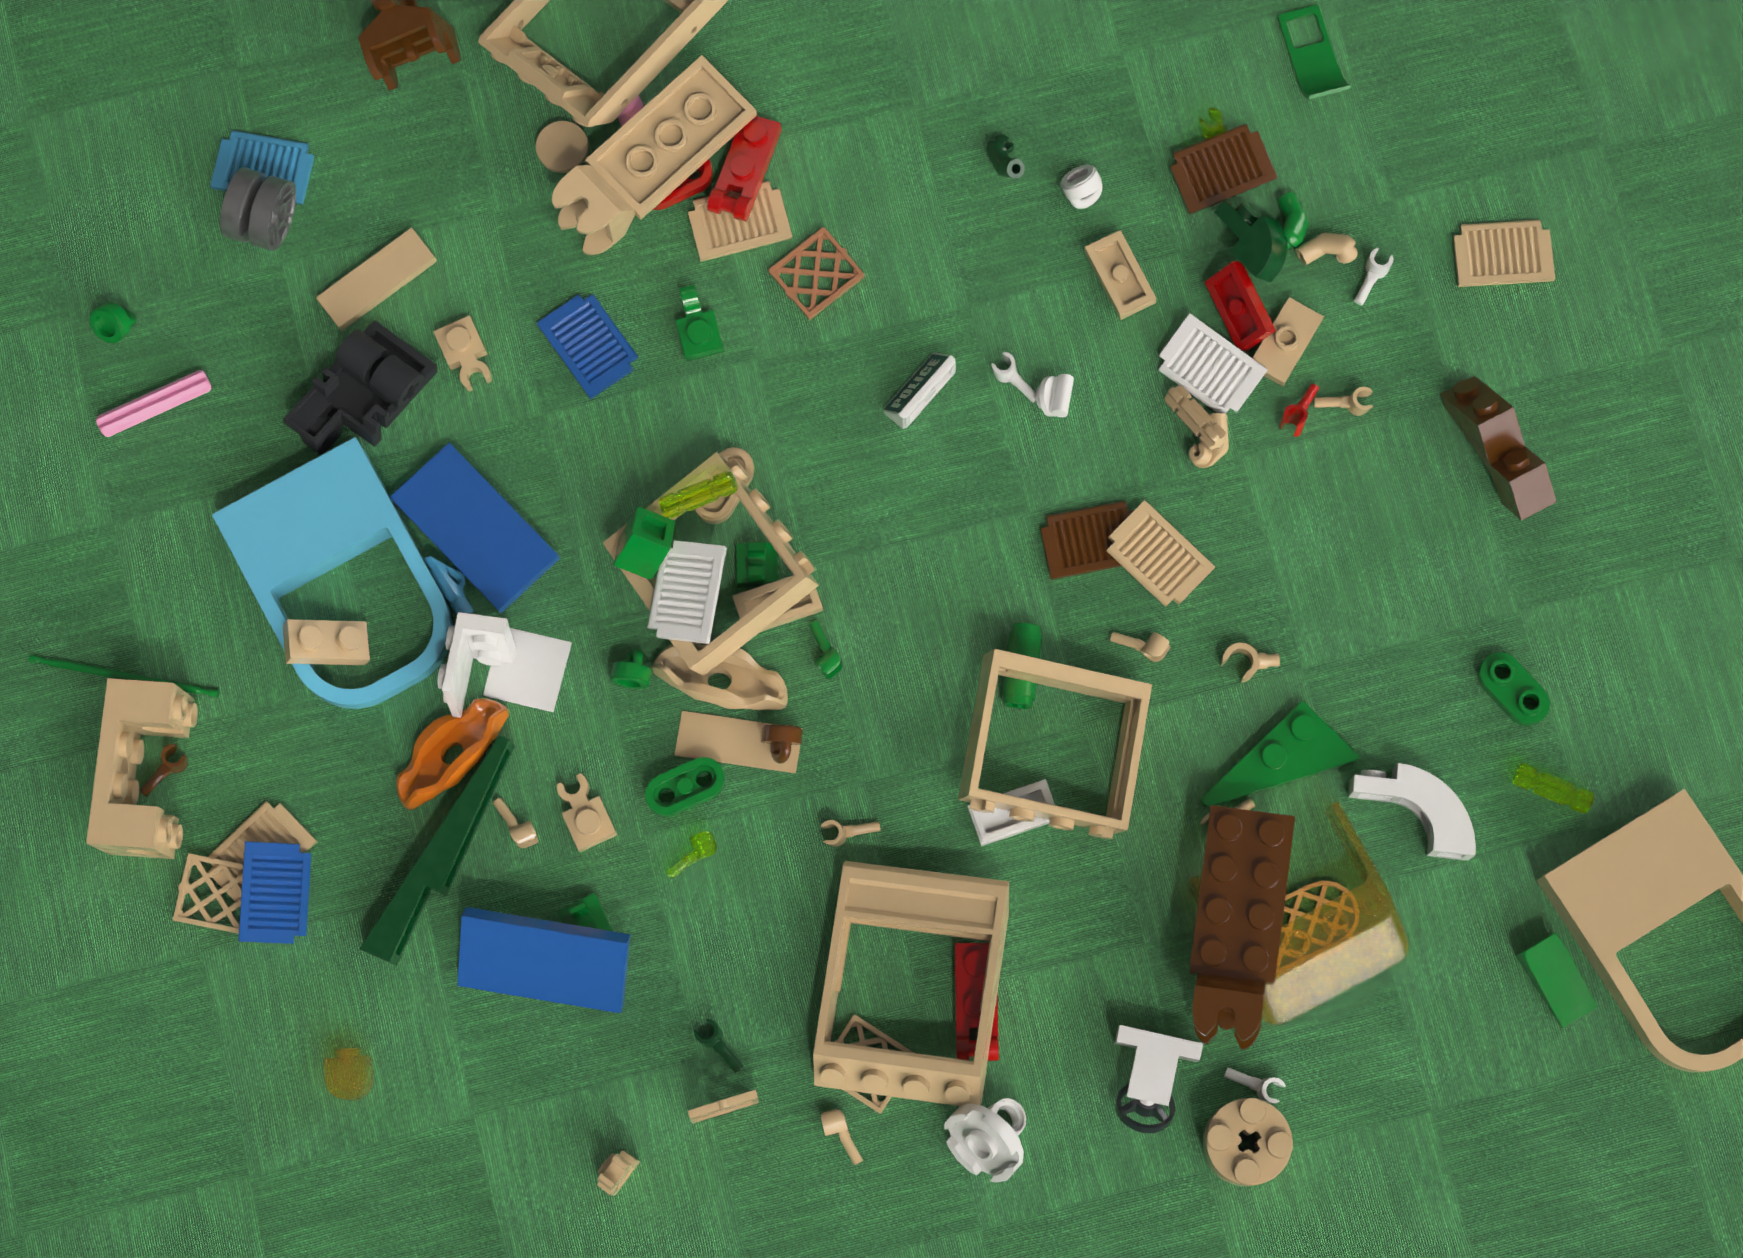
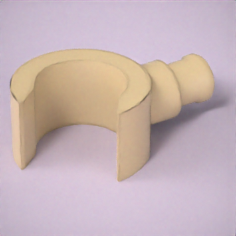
M1246 643L1232 644L1225 650L1221 659L1222 666L1232 654L1243 653L1249 657L1251 669L1246 672L1241 683L1250 680L1259 669L1280 666L1278 653H1257L1251 645Z

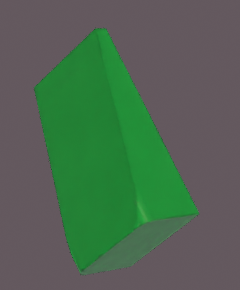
M1557 932L1516 955L1561 1029L1598 1007Z

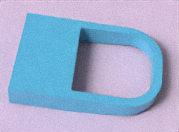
M356 437L212 514L283 649V624L288 617L279 601L282 596L391 537L395 540L431 607L433 632L430 642L424 652L413 662L369 686L358 689H343L325 682L319 676L313 664H292L302 682L322 700L332 705L349 709H361L377 705L427 678L440 666L448 653V650H446V635L449 626H453L450 607L366 451Z

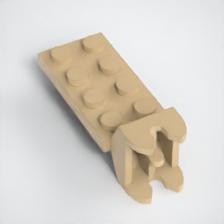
M701 55L585 159L586 165L575 166L559 181L552 194V203L555 209L562 208L558 217L560 229L565 230L577 227L578 233L587 235L582 249L584 254L597 255L605 252L626 234L635 215L640 220L644 218L757 116L756 109Z

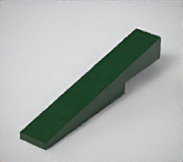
M502 736L498 737L359 948L360 950L397 966L431 890L447 897L515 746L509 739Z

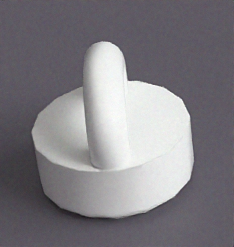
M1082 165L1069 171L1062 178L1060 187L1073 207L1085 209L1094 204L1100 197L1102 180L1093 165Z

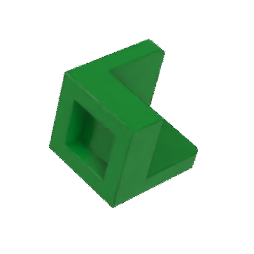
M637 506L620 535L613 566L646 579H652L671 548L675 521Z

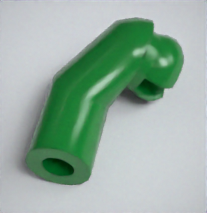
M1289 192L1277 200L1286 218L1283 230L1287 238V250L1291 249L1292 246L1298 247L1303 242L1309 227L1308 217L1295 192Z

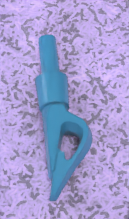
M431 556L426 557L424 560L430 567L434 580L446 599L452 603L451 606L456 616L458 612L474 613V609L464 596L465 577L463 574Z

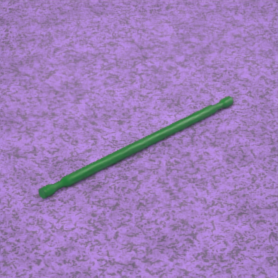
M36 655L29 656V662L35 664L43 663L51 667L115 679L174 683L185 692L202 693L216 698L219 697L220 693L219 690L212 688L204 689L196 685L58 659H45Z

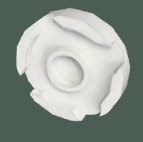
M1004 1098L988 1108L971 1103L962 1105L945 1122L944 1129L949 1128L951 1135L946 1141L948 1148L957 1161L977 1176L983 1171L993 1175L990 1180L992 1182L1007 1181L1023 1163L1024 1151L1018 1135L1026 1126V1115L1024 1109L1017 1101ZM999 1109L1006 1111L1010 1115L1012 1127L997 1114Z

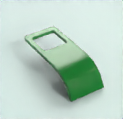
M1314 5L1280 14L1278 17L1280 28L1297 81L1305 98L1311 100L1351 89V85L1345 81L1338 66L1320 7ZM1315 15L1323 41L1294 48L1286 22Z

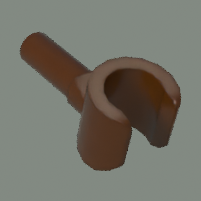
M169 744L162 750L161 760L163 763L139 790L144 796L147 797L170 773H181L186 769L188 765L186 754L176 763L168 762L170 756L177 750L175 744Z

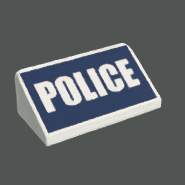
M931 354L884 407V414L902 429L907 428L956 373L955 358L947 354Z

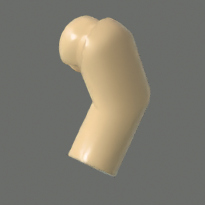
M1209 414L1215 420L1213 425L1219 424L1226 432L1227 438L1223 442L1224 445L1219 449L1209 450L1202 442L1198 445H1192L1188 455L1196 467H1210L1227 453L1229 449L1227 414Z

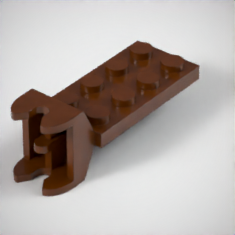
M371 0L375 9L381 12L358 36L372 77L375 81L383 78L389 91L398 88L395 68L408 62H414L426 54L437 50L439 54L446 52L452 64L461 61L460 49L454 28L429 7L418 6L416 0Z
M1213 805L1210 807L1189 974L1197 975L1192 1006L1194 1028L1198 1039L1205 1045H1208L1217 1035L1218 1025L1223 1030L1235 1028L1234 1036L1241 1050L1251 1047L1259 1035L1266 985L1275 986L1295 816Z

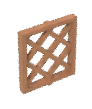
M825 227L818 230L768 270V273L785 291L787 298L797 305L809 321L865 277L862 270L847 254V250L838 244ZM818 240L816 252L804 251ZM823 240H829L835 247L836 253L822 252ZM801 256L815 257V269H800ZM796 257L795 268H784L786 264ZM821 258L835 259L834 272L820 271ZM840 260H846L853 268L854 273H840ZM780 273L794 274L793 287H787L781 280ZM799 275L814 276L812 289L798 288ZM819 277L833 278L832 291L818 289ZM838 278L851 279L837 290ZM797 294L812 295L810 308L804 307L798 300ZM817 295L829 296L816 306Z

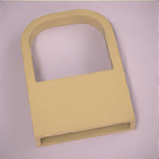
M1683 789L1536 881L1645 1047L1656 1058L1673 1068L1700 1073L1722 1069L1742 1059L1743 1036L1713 1054L1699 1055L1680 1049L1663 1033L1616 957L1618 951L1718 889L1722 892L1743 924V875L1687 791Z

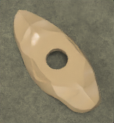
M673 644L664 648L651 666L653 673L672 687L681 690L695 700L716 704L726 709L781 710L786 708L787 688L780 674L761 667L749 653L741 648L705 676L691 670ZM722 673L730 678L731 684L726 689H720L710 686L708 679L713 674Z

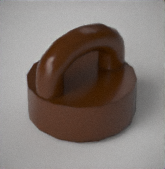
M764 725L761 731V742L771 744V756L776 763L781 764L788 760L791 753V745L802 744L803 730L797 726Z

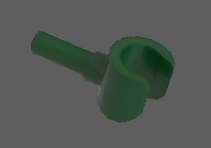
M706 1019L714 1028L713 1036L709 1039H702L700 1034L694 1029L695 1038L704 1047L713 1048L735 1073L738 1072L743 1065L722 1040V1030L713 1020Z

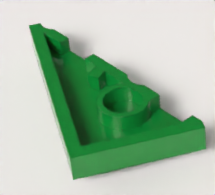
M1302 700L1211 788L1199 802L1204 807L1221 805L1234 801V799L1289 784L1297 779L1318 775L1320 772L1342 765L1353 764L1360 756Z

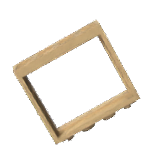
M718 452L714 453L645 509L675 520L725 480L794 577L706 647L697 642L670 639L688 667L703 676L819 586L811 575L816 570L812 562L801 550L798 553L793 550L788 543L793 539L791 533L779 519L773 522L766 511L771 508L768 501L759 490L755 488L751 491L744 482L748 477L744 468L735 458L728 461ZM627 524L603 542L614 560L620 535ZM621 569L650 611L656 583L655 577L646 579Z
M993 649L984 654L958 800L970 802L969 809L978 812L994 813L995 808L1010 811L1009 817L1015 820L1033 822L1034 817L1050 820L1049 826L1056 829L1073 830L1074 825L1089 828L1088 834L1098 838L1112 839L1113 834L1127 831L1152 684L999 649ZM998 675L1125 703L1106 816L978 788Z

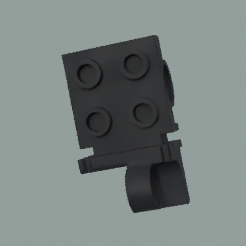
M374 320L364 332L359 329L355 330L343 341L336 353L335 363L330 369L325 367L322 370L323 381L315 377L312 381L313 387L283 418V422L298 433L303 443L318 454H323L331 448L339 437L343 425L375 447L382 440L380 425L387 428L434 377L437 373V365Z

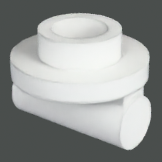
M1060 374L1058 377L1047 376L1043 378L1036 390V402L1046 416L1066 417L1068 415L1074 381L1073 376Z

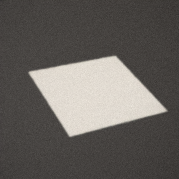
M510 628L516 646L514 663L502 662L499 666L490 667L483 696L554 712L572 642Z

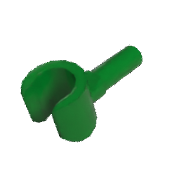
M814 621L809 624V627L820 650L824 653L814 662L827 679H831L842 670L843 663L837 651L828 643L819 622Z

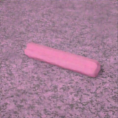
M197 370L96 417L98 428L105 437H110L209 392L212 389L211 383L203 370Z

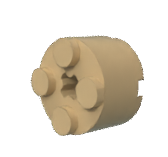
M1256 1098L1238 1099L1218 1109L1208 1120L1203 1135V1152L1208 1166L1219 1178L1238 1186L1259 1185L1275 1178L1287 1165L1293 1149L1291 1130L1284 1116L1271 1104ZM1240 1132L1246 1136L1249 1134L1255 1136L1256 1140L1253 1146L1256 1150L1254 1153L1249 1149L1243 1152L1239 1150L1238 1145L1242 1141L1238 1135Z

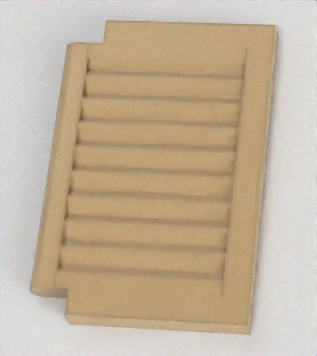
M769 181L762 182L746 222L734 219L733 214L724 211L721 214L709 212L707 210L709 196L693 200L695 210L688 212L701 262L793 238L780 189L772 190ZM730 191L729 196L738 199L741 194Z
M1541 220L1460 225V235H1454L1453 237L1458 287L1549 282L1555 280L1550 229L1542 230Z
M1145 500L1108 537L1113 544L1107 549V552L1165 607L1172 600L1179 605L1215 568L1206 557Z
M265 801L208 857L243 864L245 842L300 844L299 853H306L318 841L281 803L273 808ZM211 864L213 867L207 873H209L219 865ZM228 867L235 878L243 874L241 869ZM223 870L212 877L221 887L230 882ZM234 887L226 892L235 902L241 899Z

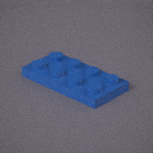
M450 443L390 496L391 500L500 613L509 607L560 559L559 555Z
M465 907L461 918L457 986L621 1013L625 1001L631 934Z

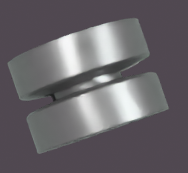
M245 167L240 168L231 179L224 196L220 216L222 235L243 243L250 241L253 246L270 251L277 250L286 238L292 223L296 205L295 184L292 181L276 176H269L267 178L265 173Z

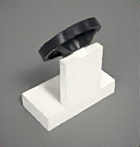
M1119 1025L1114 1044L1135 1048L1136 1052L1130 1081L1119 1091L1116 1099V1113L1119 1119L1132 1130L1141 1133L1160 1132L1171 1124L1175 1114V1102L1171 1092L1178 1058L1192 1062L1200 1061L1203 1043ZM1125 1094H1127L1126 1097L1134 1098V1100L1121 1106V1099ZM1160 1105L1169 1106V1116L1166 1115ZM1136 1112L1143 1117L1154 1116L1161 1123L1153 1125L1141 1124L1132 1120L1126 1114Z

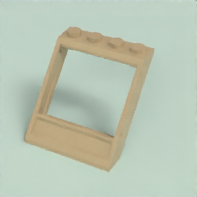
M514 0L480 35L478 43L491 52L490 55L493 59L508 65L517 72L519 79L534 85L543 92L549 102L561 106L569 112L576 123L585 127H594L595 125L612 123L728 0H663L681 13V15L606 94L601 91L600 93L529 40L526 34L521 31L550 0Z
M844 861L813 1052L814 1086L955 1106L970 1103L981 1105L1009 916V881ZM851 923L990 941L980 1004L981 1015L974 1061L831 1042Z

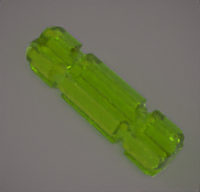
M725 471L713 476V480L705 479L678 490V494L670 493L659 499V506L664 517L674 518L684 514V510L691 511L718 500L719 496L726 497L736 493L738 485L732 472Z
M1521 763L1517 767L1512 781L1514 785L1525 790L1532 788L1534 789L1533 793L1563 806L1570 804V809L1582 814H1586L1591 809L1595 794L1592 791L1582 787L1576 789L1573 783L1544 771L1538 773L1536 772L1537 768L1525 763Z

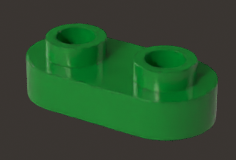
M1494 653L1481 663L1477 674L1480 686L1512 721L1521 726H1534L1547 716L1550 710V698L1547 692L1513 656L1506 653ZM1495 667H1504L1508 672V677L1506 679L1496 677L1494 673ZM1523 698H1533L1536 702V709H1527L1523 705Z
M699 757L654 777L646 787L645 799L649 808L655 814L661 817H672L717 797L724 788L725 774L720 764L714 759ZM703 773H708L712 776V782L707 787H702L697 783L698 777ZM665 790H671L675 794L674 800L669 804H664L660 801V795Z

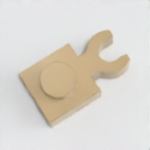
M470 315L433 331L451 371L462 366L459 376L461 383L468 392L473 390L469 379L475 372L482 373L487 383L492 382V375L487 365L477 360L488 354Z
M580 773L576 775L580 783V789L577 793H567L561 782L557 784V792L566 803L572 806V809L563 812L562 816L578 851L582 852L617 836V832L600 796L588 800L590 786L587 779Z
M624 1150L620 1154L611 1153L598 1170L600 1176L597 1179L599 1181L597 1185L609 1195L615 1196L640 1161Z

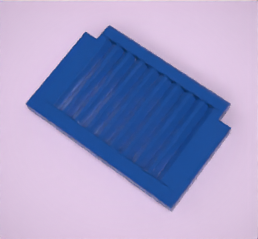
M578 294L536 323L590 400L633 371L630 363L635 361L638 355L594 295H590L583 300Z
M244 843L238 942L294 944V936H306L311 853H299L300 844Z

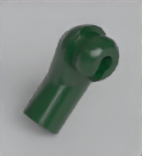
M999 134L995 137L994 141H989L986 153L998 175L1014 179L1020 178L1025 172V165L1020 159L1008 156L1013 151L1014 144L1007 141L1009 138L1006 135Z

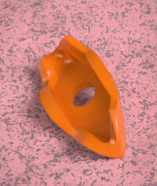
M475 699L467 709L462 711L461 718L445 715L427 726L414 744L411 762L407 768L398 774L396 779L397 793L403 806L408 810H414L423 803L435 798L444 790L458 784L484 758L490 744L497 737L509 716L508 708L495 700ZM456 745L462 746L463 752L451 764H445L444 756L446 751Z

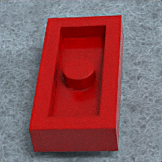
M1240 261L1231 262L1205 281L1209 293L1237 348L1242 351H1248L1276 332L1246 268Z

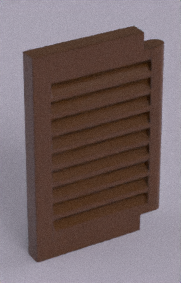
M1246 123L1172 153L1176 164L1170 166V171L1189 215L1278 178L1259 132L1250 133Z
M1126 501L1046 516L1048 527L1041 528L1040 531L1051 580L1122 567L1107 552V549L1113 544L1108 537L1134 511H1128Z

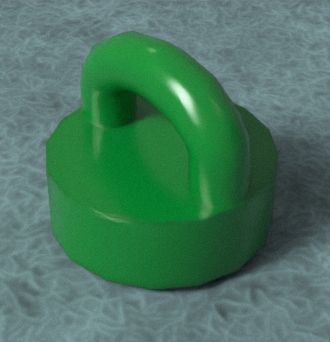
M104 302L90 313L89 321L93 332L98 338L106 343L113 344L128 335L131 327L136 323V317L129 310L113 302Z
M634 648L628 653L625 661L612 664L609 679L612 683L624 688L645 689L650 685L652 670L642 665V650Z

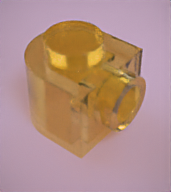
M360 1048L336 1049L335 1058H324L325 1084L333 1096L347 1101H357L364 1098L370 1092L373 1085V1058L367 1055L360 1056Z

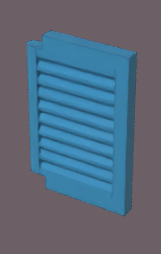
M232 130L230 140H221L210 187L215 190L227 191L234 174L240 168L245 167L265 173L267 178L269 176H276L292 181L296 187V204L303 205L315 157L313 154H308L309 143Z

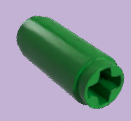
M1014 623L1009 634L1007 652L1040 659L1041 627L1030 623ZM1004 676L1003 705L1014 709H1031L1032 701L1035 700L1037 683Z

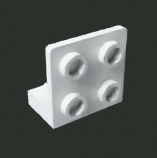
M458 612L455 626H449L446 635V650H450L447 664H441L437 684L438 688L443 691V702L448 704L452 717L461 718L473 658L482 664L499 666L502 662L514 663L516 646L507 619Z

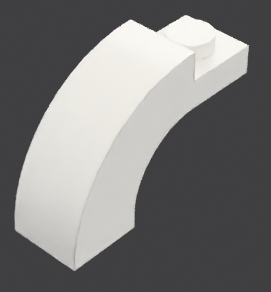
M1398 763L1392 769L1391 779L1386 778V773L1383 771L1362 770L1361 775H1354L1349 781L1348 798L1396 803L1413 812L1421 821L1427 835V856L1467 861L1475 856V835L1468 812L1449 786L1431 773L1411 765Z

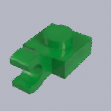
M695 284L679 288L687 317L675 321L686 361L724 352L714 310L702 313Z

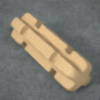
M1179 385L1170 388L1164 400L1173 412L1178 410L1176 415L1195 436L1201 435L1199 440L1207 449L1213 450L1222 447L1227 434L1219 424L1213 425L1215 420L1194 398L1190 400L1192 395L1183 386Z

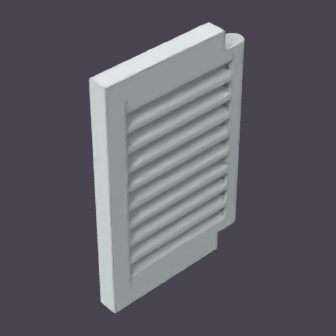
M1190 313L1159 355L1165 360L1159 371L1176 384L1183 386L1190 394L1216 413L1226 414L1230 408L1238 412L1268 371L1260 363Z
M674 540L673 548H670L658 569L647 626L649 629L657 630L656 636L658 638L710 643L727 550L725 546Z

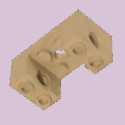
M107 678L86 844L109 855L174 859L175 849L181 847L183 828L181 824H178L179 818L173 815H164V810L158 806L136 805L139 797V782L135 780L137 764H141L144 757V742L140 740L141 735L189 738L190 727H195L198 717L197 704L193 703L194 698L176 684Z

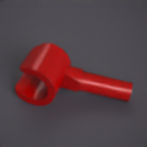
M1310 384L1296 405H1288L1285 408L1279 424L1280 430L1285 423H1292L1297 426L1293 436L1298 437L1301 435L1308 417V406L1319 390L1316 384Z

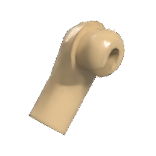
M1327 232L1319 234L1295 249L1298 259L1304 266L1325 254H1336L1337 261L1343 264L1352 262L1358 255V251L1354 247L1356 242L1349 235Z

